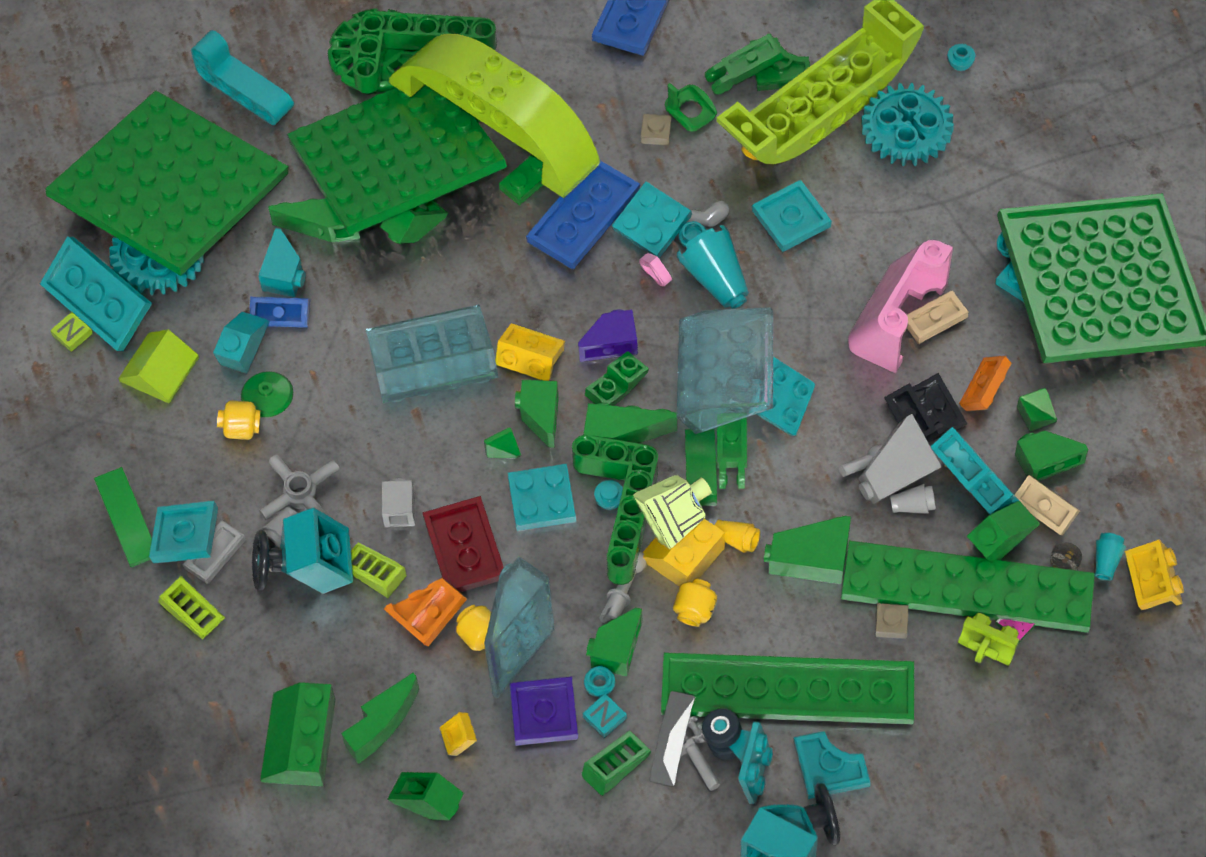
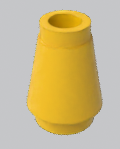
M720 519L715 523L716 527L725 532V543L743 553L747 551L753 552L756 549L760 539V529L755 528L754 524L723 521Z

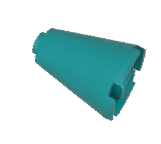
M721 225V231L715 232L713 228H710L689 240L685 244L687 250L683 254L679 250L676 257L724 308L731 307L736 309L746 303L747 299L745 297H747L749 291L727 227Z

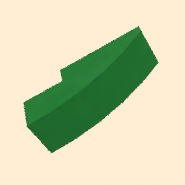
M685 429L686 481L691 485L700 478H703L709 485L712 493L700 500L699 503L701 506H717L715 429Z
M120 467L95 477L94 480L130 567L151 560L149 554L152 538L123 468Z
M414 673L362 705L361 709L364 719L341 733L344 745L358 764L386 742L406 717L420 690Z

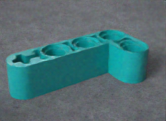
M210 30L191 48L196 71L205 81L269 124H277L294 107V101L288 93L230 55L226 40L218 32Z

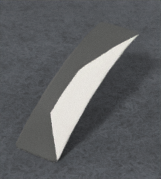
M674 691L670 692L651 770L650 781L653 783L674 786L683 741L695 699L693 695Z

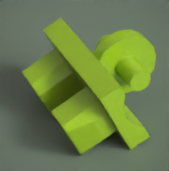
M977 613L973 618L968 616L964 622L958 643L977 652L975 661L980 664L986 656L1009 666L1019 639H1017L1018 630L1010 626H1003L1001 631L990 626L992 622L990 618L981 613Z

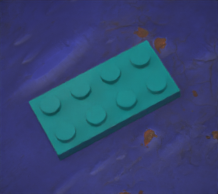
M67 236L40 282L42 287L116 351H124L152 305L148 299L75 237Z

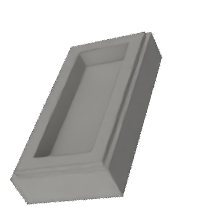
M221 520L215 526L211 557L186 560L183 564L184 569L206 584H209L246 541L245 535Z

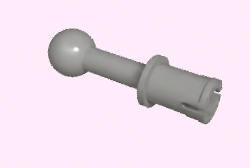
M642 551L639 552L635 575L644 570L647 564ZM632 581L625 585H617L616 589L608 591L607 603L599 617L603 624L621 616L624 608L630 604L631 598L627 593Z

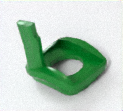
M671 83L667 84L668 98L665 101V109L687 131H696L716 117L717 110L709 96L702 89L689 84L678 90ZM694 101L700 104L702 112L696 117L689 118L680 111L683 103Z

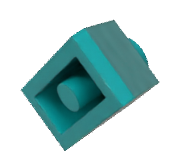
M275 228L258 275L262 291L296 297L298 288H302L305 283L306 271L302 269L301 260L283 231Z
M240 312L223 328L213 351L220 365L247 374L268 327L269 320L245 312Z

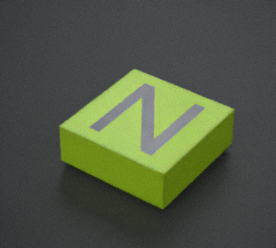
M73 312L68 314L50 330L52 336L70 352L75 350L93 334L91 328Z

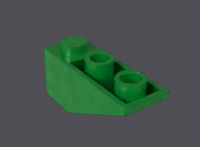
M312 198L294 203L282 202L277 205L268 206L272 225L328 242L360 239L359 232L349 236L326 198Z
M604 402L597 404L588 403L583 435L642 443L677 431V412H671L667 409H641L633 405L619 407Z

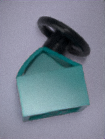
M313 507L283 519L280 548H271L269 550L267 533L262 529L258 530L254 537L252 551V573L255 588L259 591L264 590L268 581V573H280L281 571L323 594L353 583L349 528Z
M818 782L815 785L816 804L804 807L788 804L760 807L741 839V857H816L818 837L815 830L819 829L824 830L831 845H838L840 842L839 823L826 785L822 782Z

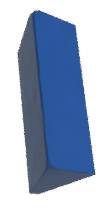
M250 297V314L269 320L268 326L308 328L311 299Z

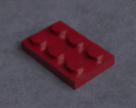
M481 496L422 512L441 576L459 592H464L506 579V573Z

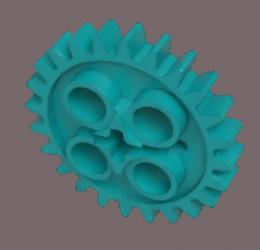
M899 83L898 90H894L889 85L887 86V94L879 90L877 92V99L871 97L869 106L864 107L861 125L862 135H866L865 143L872 144V152L881 150L880 159L885 158L887 155L891 156V164L897 159H901L902 166H905L907 160H911L912 164L917 166V160L920 158L923 162L928 163L929 154L934 158H938L939 150L945 151L946 144L951 142L954 129V115L949 113V104L943 105L944 97L934 98L935 90L925 93L924 85L915 90L913 83H910L908 89H904L903 85Z
M112 238L113 246L109 247L110 266L113 267V270L132 287L137 285L139 293H142L147 288L150 291V295H153L156 289H160L161 293L165 295L166 288L169 287L176 292L177 284L186 287L187 278L195 280V272H201V263H204L202 255L180 276L118 238Z

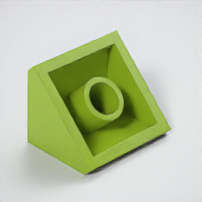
M169 329L150 332L118 379L126 385L166 403H170L196 364L199 355Z

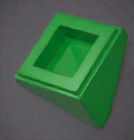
M506 428L484 440L487 458H518L521 456L511 428Z

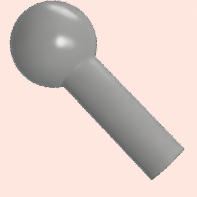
M882 445L871 447L866 456L840 465L839 473L841 476L845 477L865 469Z

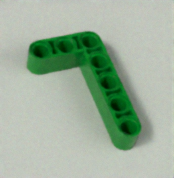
M381 11L367 12L360 19L353 61L356 88L365 94L373 93L379 88L386 49L419 51L436 36L459 34L480 41L495 50L497 47L495 24L492 20L481 17Z
M582 435L577 437L572 443L574 469L582 474L625 481L607 552L608 579L614 584L625 585L632 581L635 575L647 523L633 494L640 491L635 490L636 488L643 490L656 484L658 477V453L655 448L645 444ZM629 538L632 540L624 541L622 539ZM624 564V565H626V566L618 567V566H615V565Z

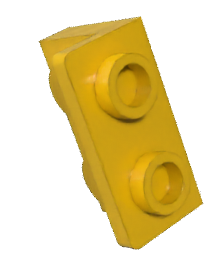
M511 323L498 340L495 364L543 381H549L552 377L553 365L564 351L565 341Z
M1159 539L1125 551L1138 607L1141 610L1172 601L1176 606L1183 604L1181 594L1184 593V587L1180 577L1175 575L1173 566L1177 565V560L1172 548H1167Z

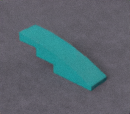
M953 427L930 446L990 515L1020 501Z

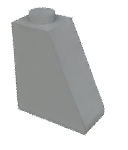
M913 414L899 422L858 478L860 481L859 489L866 500L870 499L873 505L941 468Z

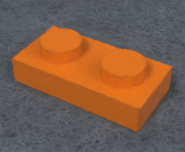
M1006 356L983 358L959 402L965 411L987 410L991 405L994 395L1000 384L1004 381L1006 373L1012 364Z

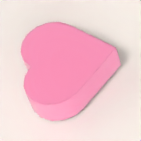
M646 253L639 259L643 270L657 284L664 287L672 281L671 275L658 256Z

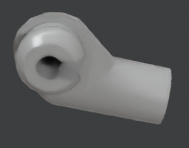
M719 200L705 211L690 209L693 215L688 222L696 221L706 227H715L728 216L729 206L725 201Z

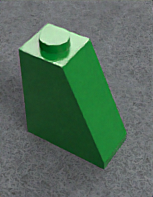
M841 516L774 533L772 544H766L764 562L769 563V574L842 584L851 516Z

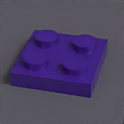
M572 677L510 683L516 746L578 739Z

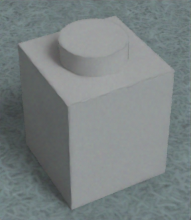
M395 478L382 482V517L385 528L415 526V493L412 480Z

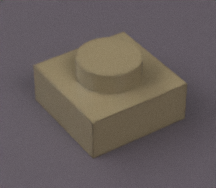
M643 114L641 144L669 145L671 116Z
M877 603L875 637L906 639L908 606Z

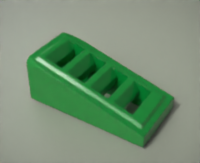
M629 730L586 761L583 766L582 777L603 796L651 754V750ZM625 745L635 753L634 756L624 748ZM616 753L625 761L624 763L615 756ZM608 762L615 770L612 771L605 763Z

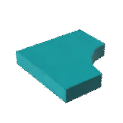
M825 731L794 737L793 742L808 799L815 798L814 788L818 782L826 785L830 795L870 787L871 782L863 753L850 754L839 750L829 741Z

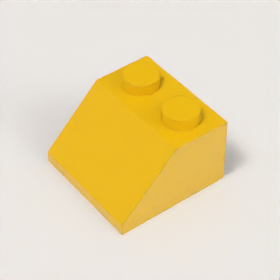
M703 519L671 549L658 542L655 537L643 551V557L647 565L680 587L685 582H693L695 578L699 579L725 549V532L706 519Z

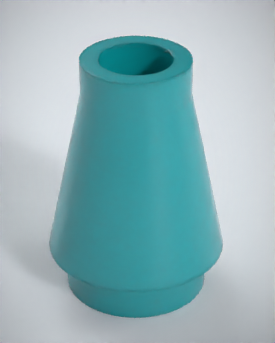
M1101 533L1100 538L1096 540V578L1106 581L1113 580L1116 568L1126 549L1124 545L1125 539L1122 536L1113 533Z

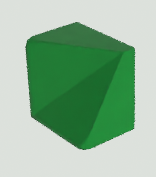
M1046 388L1019 397L1017 409L1029 432L1057 422Z

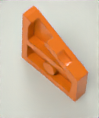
M440 578L430 583L427 588L408 594L409 598L395 605L392 603L386 605L384 610L419 641L429 647L467 598L446 580Z

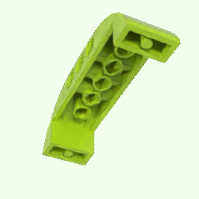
M873 0L864 7L863 27L752 111L749 112L742 104L736 102L717 117V122L760 162L778 164L793 159L815 146L869 104L871 97L875 98L879 90L882 91L892 81L914 50L924 30V25L895 0Z
M459 34L436 36L389 78L391 85L410 97L424 85H427L543 161L542 184L563 198L600 164L595 145L583 123L571 107L554 90L505 56L473 38Z

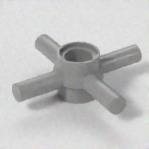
M279 455L272 456L269 459V463L284 480V494L260 509L261 516L267 520L289 504L298 509L314 507L329 516L315 500L316 485L340 470L337 463L332 460L309 476L303 471L292 472ZM297 488H305L302 492H293Z

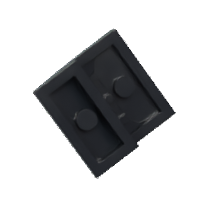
M939 373L913 387L909 383L884 397L898 424L904 418L913 414L928 442L940 438L951 427L958 430L967 425L964 416Z

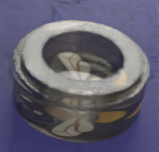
M1068 542L1056 545L1050 557L1052 567L1078 570L1082 561L1080 549Z

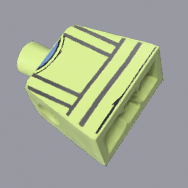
M675 475L633 494L658 542L671 549L705 518V513L699 501L710 495L712 491L703 478L689 485L686 480Z

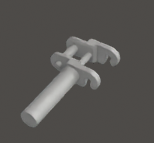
M692 716L689 717L687 727L690 726L695 736L689 739L685 733L684 740L686 744L682 746L680 756L688 753L708 789L712 791L718 788L720 783L696 745L699 742L703 743L705 737L695 724L698 718Z

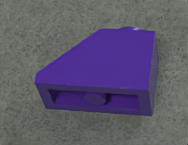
M617 309L610 313H603L578 342L580 362L620 357L627 351L632 355H637L638 344L633 311Z

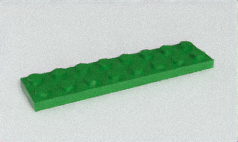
M849 540L841 600L871 604L907 605L908 609L974 617L977 613L988 616L990 620H997L999 618L1034 623L1035 626L1089 633L1095 573L1002 560L990 562L986 558Z
M664 653L661 715L665 714L670 692L674 691L695 697L690 716L706 717L707 714L716 709H728L734 712L738 718L914 724V661Z

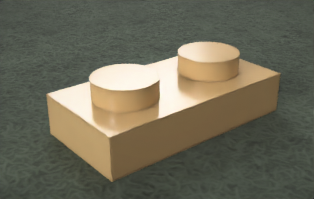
M950 291L907 314V329L917 343L920 344L968 318L969 312L955 293Z
M1028 475L1015 494L1034 517L1062 536L1080 512L1079 509L1030 475Z

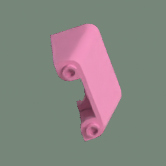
M928 240L889 266L849 334L848 346L852 353L889 371L897 372L903 361V356L900 355L901 342L908 325V317L900 308L908 295L920 300L930 291H936L937 294L942 295L948 285L953 247L940 241Z

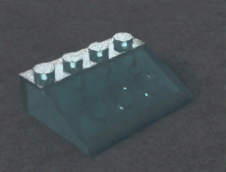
M479 304L366 329L383 403L399 402L404 398L418 395L427 396L436 391L458 389L463 385L485 383L491 379L499 378L493 346Z
M771 307L704 310L679 319L678 419L695 434L773 408V309Z
M519 556L512 564L508 563L499 575L484 642L492 695L496 698L502 694L555 630L549 577Z

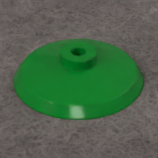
M273 371L255 374L246 381L241 391V401L253 402L256 410H261L260 417H273L282 413L288 408L293 399L291 382L284 375Z

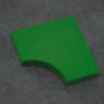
M774 38L784 59L755 74L757 91L781 89L810 67L809 57L788 53L780 45L778 38Z

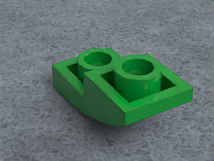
M627 351L608 365L606 374L586 387L585 396L594 404L604 402L615 406L644 378L649 368Z

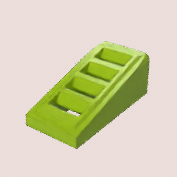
M358 542L351 550V561L353 562L359 553L364 556L356 566L352 565L353 576L386 598H389L407 576L405 567ZM370 559L372 563L365 571L362 570V567ZM378 565L381 566L375 575L371 574ZM386 571L390 572L384 580L380 579Z
M182 576L159 596L158 602L202 640L225 619ZM181 592L186 596L177 604L173 601ZM192 600L194 604L184 612L181 608ZM199 607L202 608L203 611L193 620L190 616ZM208 614L213 617L203 628L198 625Z

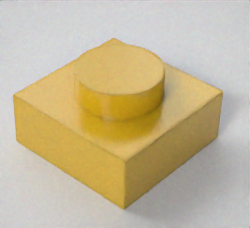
M459 712L439 727L448 755L458 756L477 741L468 713Z

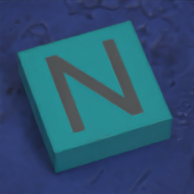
M606 693L582 713L583 718L603 738H606L627 719V714Z

